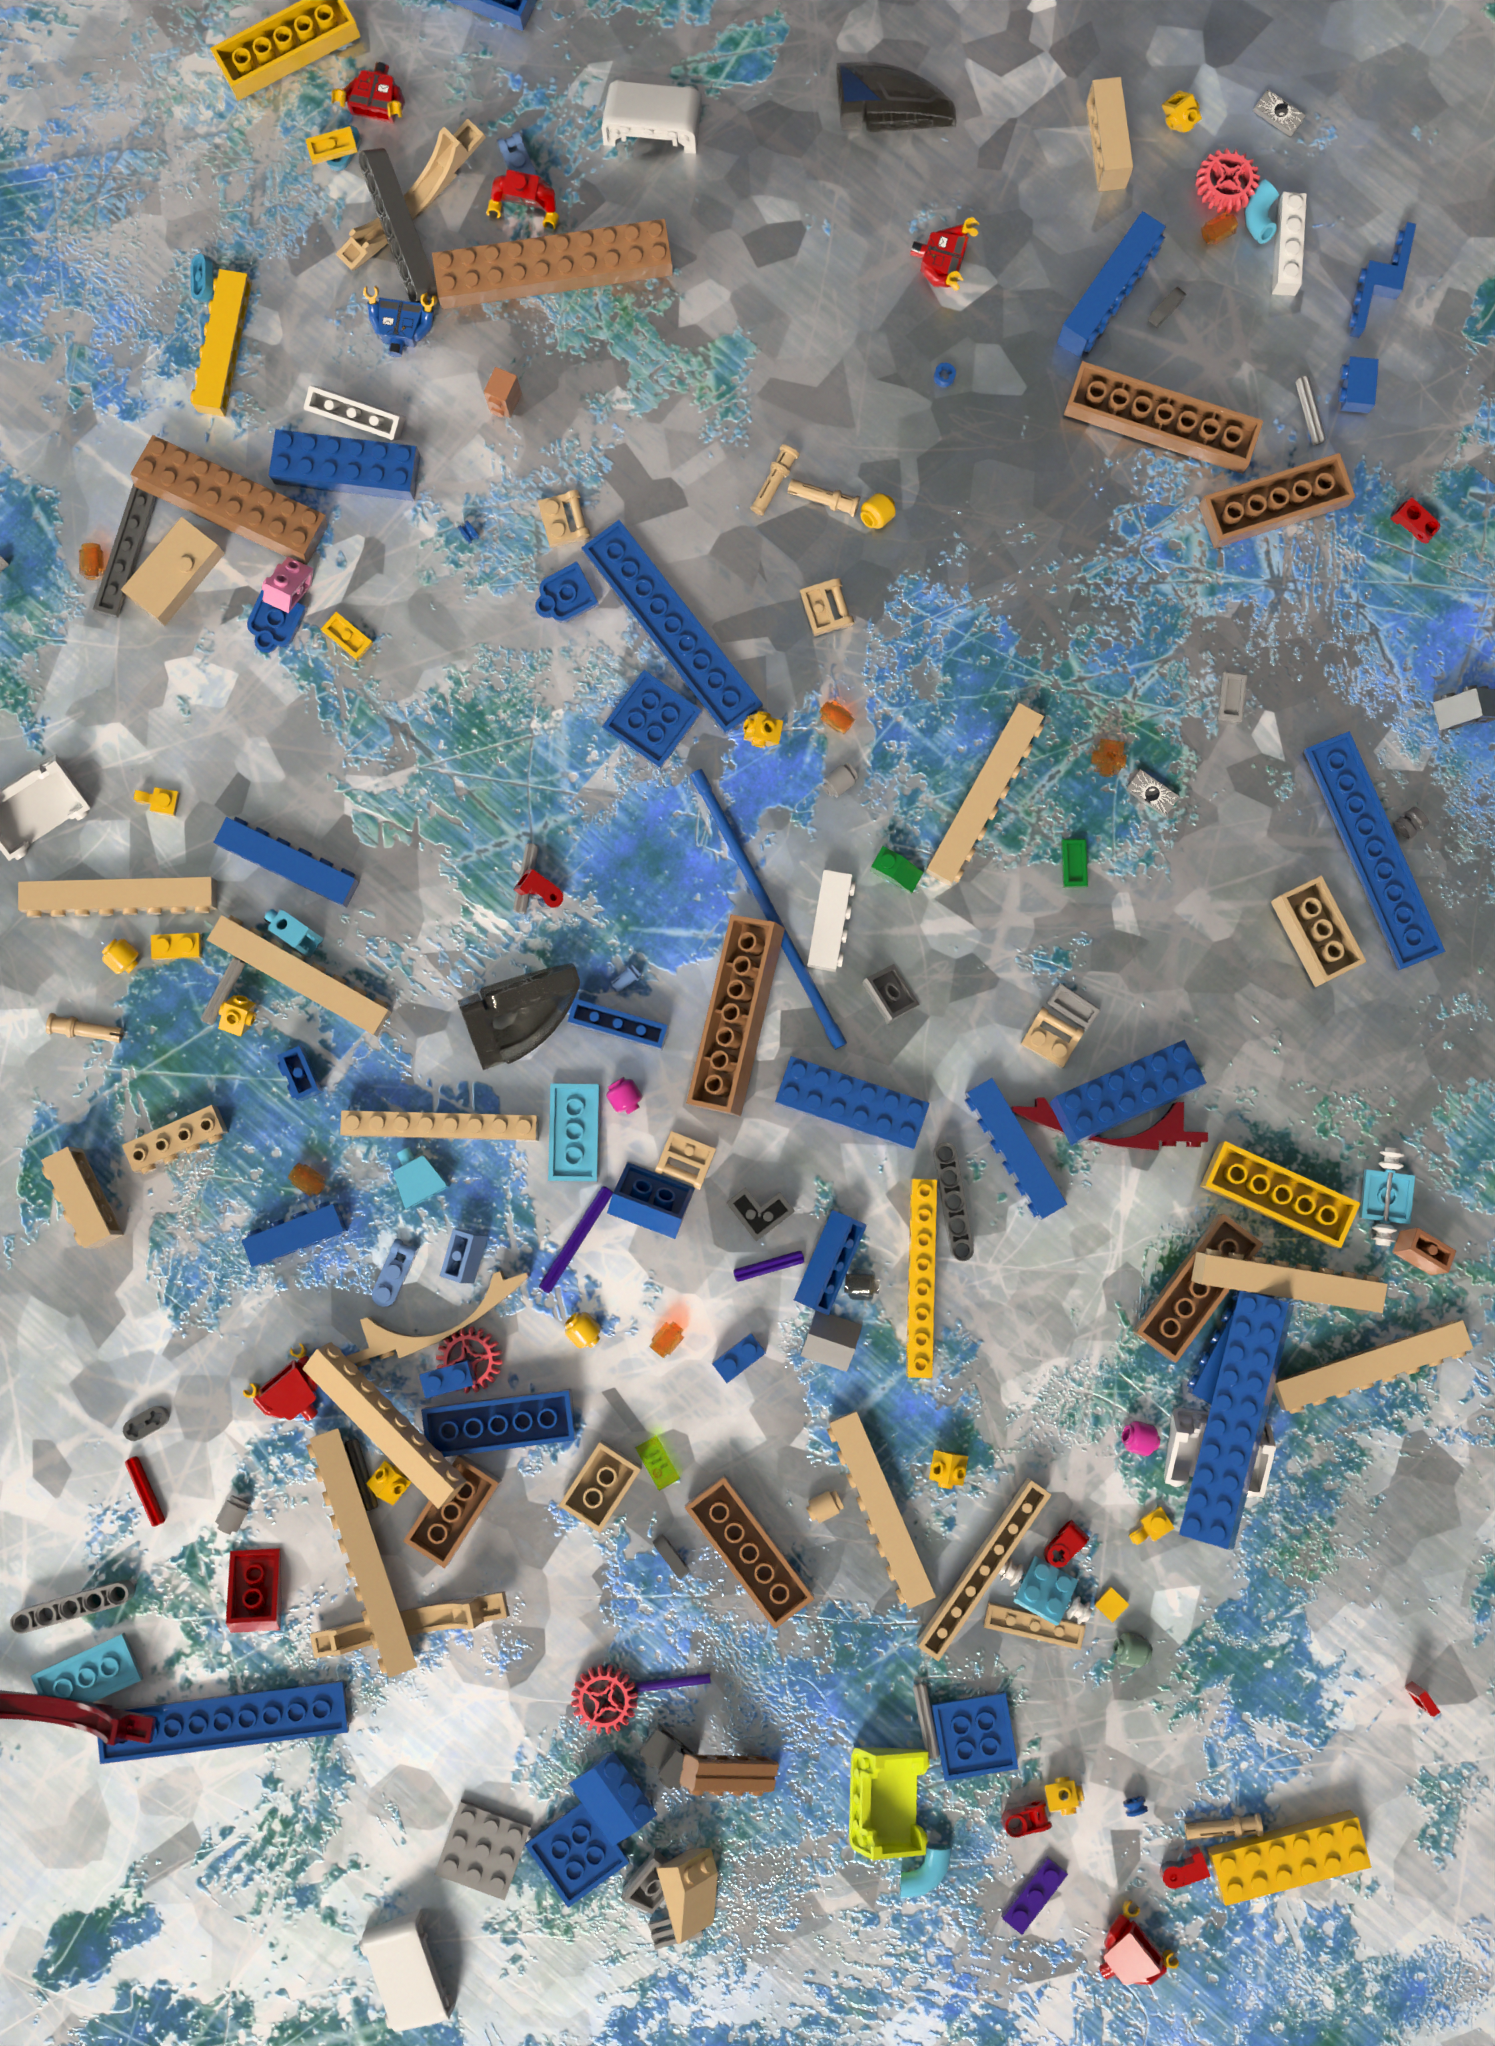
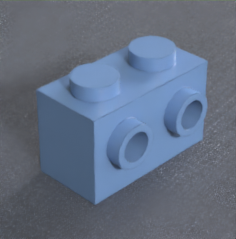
M453 1229L440 1276L458 1283H474L488 1236L466 1229Z

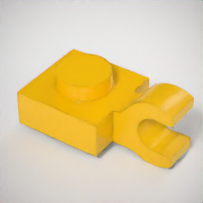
M154 787L153 794L135 790L133 800H136L138 803L150 804L151 812L175 816L180 793Z
M1158 1506L1140 1518L1139 1521L1142 1527L1133 1531L1128 1536L1133 1544L1138 1545L1146 1540L1148 1536L1152 1541H1156L1173 1530L1174 1526L1162 1507Z

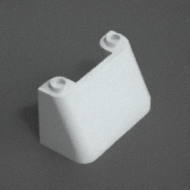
M622 79L615 80L609 85L603 114L602 135L604 145L616 146L618 138L626 142L627 136L672 140L673 146H677L680 143L685 147V153L696 154L702 105L701 93L693 86L673 87L631 83Z
M57 754L50 756L0 789V850L8 861L14 857L16 860L24 857L29 852L27 848L32 842L69 818H76L78 821L90 813L88 811L91 807Z
M1185 1408L1173 1410L1164 1472L1165 1483L1180 1487L1188 1483L1189 1476H1194L1209 1412ZM1265 1422L1247 1497L1264 1498L1276 1450L1273 1433L1267 1422Z
M422 1909L365 1930L362 1940L359 1941L362 1954L364 1956L367 1955L386 2010L385 2021L389 2029L392 2028L394 2032L448 2020L455 2007L452 1995H445L446 1987L441 1985L426 1942L428 1935L424 1932L421 1924L425 1922Z

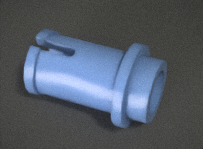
M633 964L625 966L627 969L610 981L619 994L635 980L639 981L638 977L642 975Z

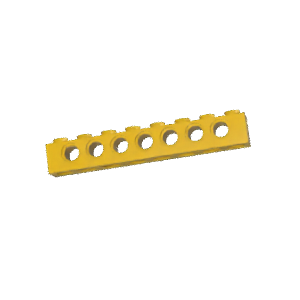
M911 1179L906 1376L914 1378H932L937 1180Z

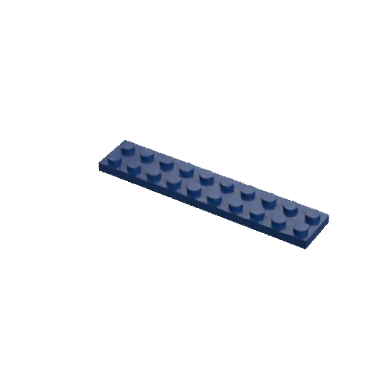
M617 520L581 547L584 554L725 735L746 720L748 716H751L763 707V703L620 520Z
M1350 731L1303 750L1398 971L1446 952Z
M344 1680L123 1708L119 1710L157 1716L153 1741L147 1744L123 1740L112 1746L107 1745L99 1737H97L100 1764L348 1733L349 1722Z

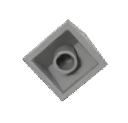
M894 964L863 980L864 988L887 1024L920 1005Z
M815 1310L800 1356L847 1372L857 1346L862 1325Z
M654 1849L622 1888L621 1899L653 1914L665 1899L656 1868L669 1860L658 1850Z

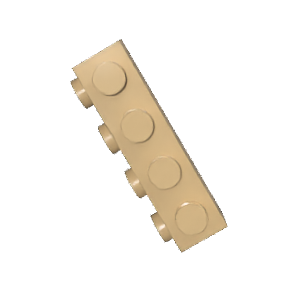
M210 1105L127 1142L122 1147L133 1172H142L144 1175L156 1170L155 1165L162 1162L166 1165L178 1160V1155L184 1152L188 1155L201 1149L200 1145L204 1143L214 1144L223 1140L222 1135L229 1132L218 1107Z

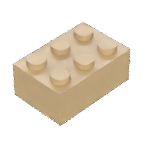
M601 1440L558 1506L600 1533L641 1471L642 1466Z

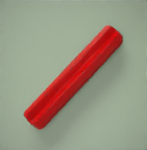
M134 1456L125 1461L126 1468L151 1526L156 1527L165 1522V1517L139 1457Z

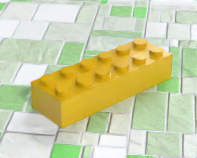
M301 0L216 44L210 50L237 101L354 41L360 37L356 22L343 0Z
M1226 1141L1219 1142L1200 1187L1333 1248L1342 1247L1361 1204Z
M1351 1810L1263 1832L1262 1837H1258L1256 1834L1206 1847L1219 1898L1225 1906L1372 1868L1359 1819Z

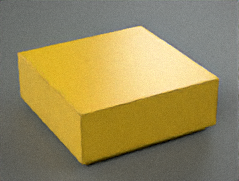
M1111 1586L1094 1603L1112 1623L1129 1606Z

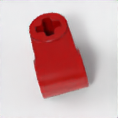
M1070 1520L1045 1547L1044 1558L1054 1567H1063L1088 1543L1090 1537L1073 1520ZM1054 1550L1059 1552L1061 1556L1059 1560L1054 1558L1052 1554Z
M1036 1800L1026 1805L1009 1809L1003 1813L1001 1818L1003 1828L1008 1835L1014 1838L1043 1832L1052 1828V1823L1047 1818L1045 1800ZM1011 1819H1020L1018 1827L1013 1829L1008 1827Z

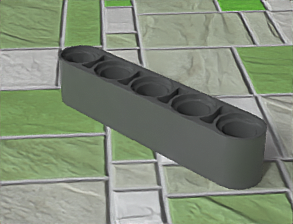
M943 1142L935 1147L933 1157L948 1243L952 1257L958 1261H966L973 1256L974 1246L958 1155L953 1144ZM941 1147H947L951 1150L949 1160H942L939 1157V1149ZM946 1171H952L956 1176L955 1182L951 1185L946 1184L943 1180V1174ZM950 1195H956L960 1200V1204L956 1209L950 1208L947 1204V1199ZM955 1219H960L964 1223V1229L960 1233L954 1232L951 1228V1224ZM960 1243H964L968 1247V1253L964 1257H959L956 1254V1246Z

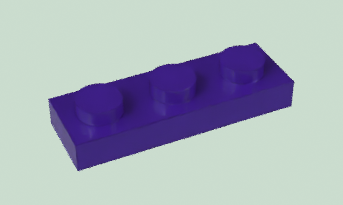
M1047 1856L1002 1914V1919L1023 1935L1068 1876V1873Z

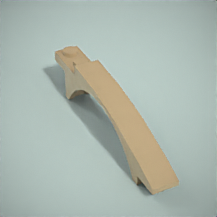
M468 118L453 135L445 127L439 131L438 140L428 164L413 186L404 195L412 221L457 177L455 172L485 140L486 136ZM379 217L363 226L353 228L348 233L351 237L336 255L354 271L387 245L388 241Z
M503 1271L493 1273L489 1289L478 1308L461 1324L441 1334L430 1336L406 1335L388 1329L372 1317L361 1319L369 1348L348 1355L346 1358L351 1363H356L357 1368L370 1364V1358L378 1355L380 1360L393 1356V1350H396L398 1358H402L443 1341V1339L451 1336V1334L460 1331V1329L465 1328L487 1314L514 1293L530 1278V1274L526 1272L505 1279Z
M505 1591L467 1599L460 1598L399 1612L407 1636L446 1629L469 1630L476 1628L483 1622L510 1616ZM364 1620L310 1633L314 1658L331 1655L338 1656L372 1645L369 1637L374 1634L371 1624L366 1626Z

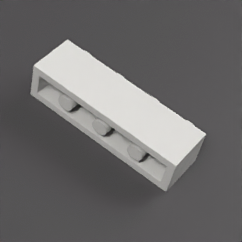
M1283 192L1277 203V229L1275 232L1272 294L1295 296L1302 285L1307 198L1305 193Z
M309 386L303 408L391 440H400L406 416L320 386Z
M829 870L823 871L808 968L836 972L837 966L842 967L844 952H839L840 944L846 943L848 929L843 928L845 919H850L852 905H847L849 895L854 896L856 882L851 881L852 874Z

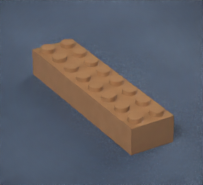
M1082 361L1064 412L1065 416L1241 474L1245 472L1250 463L1263 424V420Z
M154 435L150 438L130 473L135 487L305 565L310 561L328 527L325 514Z
M730 915L686 1102L689 1105L736 1116L742 1115L785 930L784 927L776 922Z

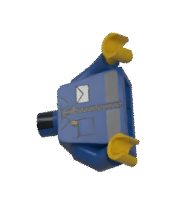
M376 285L374 286L375 295L372 296L368 293V287L366 286L363 293L369 299L367 302L368 315L375 334L380 336L384 344H390L388 354L392 357L400 358L402 357L403 347L414 348L417 342L421 341L431 330L434 314L432 306L437 304L438 298L434 295L431 304L427 302V293L421 296V303L380 297L379 301H376L379 288Z

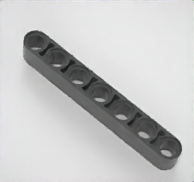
M384 148L360 151L359 165L409 300L421 303V296L427 293V302L432 301L434 295L438 297L436 282L388 153Z

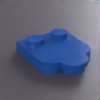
M576 561L542 580L539 586L541 596L536 601L535 609L543 618L553 617L557 622L566 623L600 604L579 563Z
M261 590L248 618L247 627L255 635L254 643L256 648L263 653H270L277 646L286 647L292 643L308 608L297 603L287 613L264 602V591Z

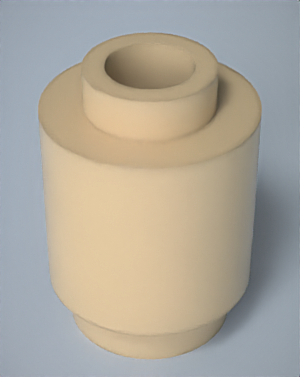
M836 1490L832 1492L827 1491L809 1500L810 1506L806 1507L811 1520L817 1519L818 1523L839 1514L840 1510L844 1509Z

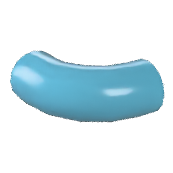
M1263 179L1259 186L1255 188V194L1249 197V202L1245 209L1246 227L1253 238L1260 244L1268 242L1274 236L1277 229L1276 224L1270 219L1268 213L1270 206L1280 195L1275 187L1266 179Z
M945 1844L926 1845L925 1861L921 1867L914 1871L900 1872V1898L923 1896L940 1884L948 1871L951 1857L950 1846Z

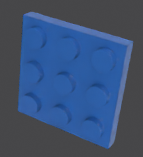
M643 670L602 728L661 770L702 714V710L649 672Z
M1005 1691L931 1703L944 1781L1019 1769Z
M581 1802L525 1843V1847L568 1908L630 1862L619 1844L611 1846Z

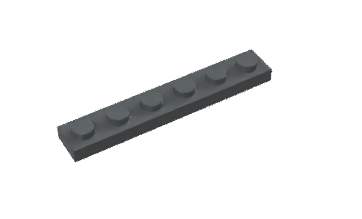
M134 483L93 607L95 612L116 618L119 616L125 594L121 589L132 576L157 498L135 487Z

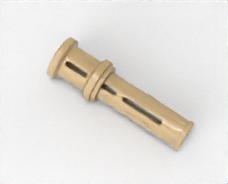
M781 445V451L776 461L770 465L771 472L750 507L758 515L763 516L783 478L789 476L790 467L794 460L800 456L795 449L788 445Z
M791 479L787 492L788 494L830 506L829 508L832 511L840 510L850 513L851 517H855L861 498L860 496L852 497L842 494L841 490L833 492L795 479Z
M50 1013L46 1022V1033L50 1035L52 1033L65 1034L68 1038L78 1035L121 1043L123 1038L113 1035H123V1028L80 1022L74 1016L64 1018L56 1016L55 1013Z
M1255 1813L1254 1816L1248 1817L1234 1815L1231 1819L1184 1823L1186 1840L1233 1835L1237 1839H1241L1244 1835L1257 1834L1258 1837L1263 1836L1260 1813Z

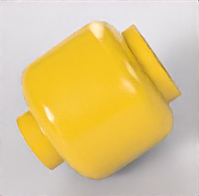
M875 493L861 506V519L870 528L881 529L896 514L894 500L889 495Z
M114 939L102 951L104 954L102 961L116 974H121L124 971L129 974L138 965L136 958L139 953L125 939H119L118 941Z
M575 1312L564 1324L566 1327L565 1336L578 1348L582 1349L587 1346L591 1348L600 1340L601 1326L587 1312Z

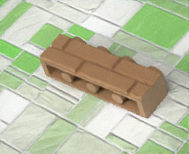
M684 1755L680 1784L689 1789L688 1793L702 1796L704 1791H708V1793L716 1796H723L724 1792L735 1796H743L744 1792L754 1796H763L764 1792L774 1791L776 1784L775 1776H777L779 1764L767 1756Z

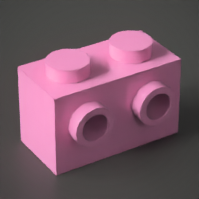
M287 557L282 564L276 566L272 576L264 580L262 590L264 591L263 601L289 613L311 587L313 568Z

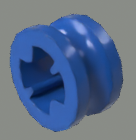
M941 363L936 367L934 381L938 386L948 387L954 382L956 376L954 366L949 363ZM942 370H946V374L950 373L948 379H943L944 376L940 377Z
M468 520L465 521L464 526H458L460 533L469 545L472 544L473 539H479L478 534Z
M1144 1796L1132 1797L1123 1802V1806L1127 1807L1126 1815L1128 1817L1142 1815L1148 1811L1147 1806L1143 1804L1145 1802Z

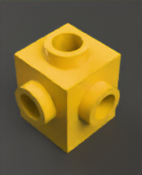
M1179 90L1161 104L1166 116V124L1172 130L1185 133L1190 131L1202 119L1199 112L1200 106L1191 93Z
M758 711L757 714L748 716L745 720L743 740L750 741L752 746L759 748L778 745L783 721L772 718L768 712Z
M233 995L230 999L224 1001L219 1009L221 1019L218 1029L241 1037L255 1022L257 1013L254 1012L256 1003L249 1001L247 997L241 995Z
M934 1450L929 1480L937 1481L938 1487L952 1489L953 1485L963 1486L968 1456L949 1451Z
M385 1460L366 1484L377 1497L394 1505L412 1482L396 1465Z
M1061 1777L1055 1779V1784L1044 1785L1049 1812L1061 1811L1062 1816L1076 1814V1809L1082 1808L1081 1801H1085L1083 1788L1081 1785L1077 1786L1075 1780L1070 1781V1777ZM1065 1792H1068L1069 1794L1067 1800H1063V1794Z

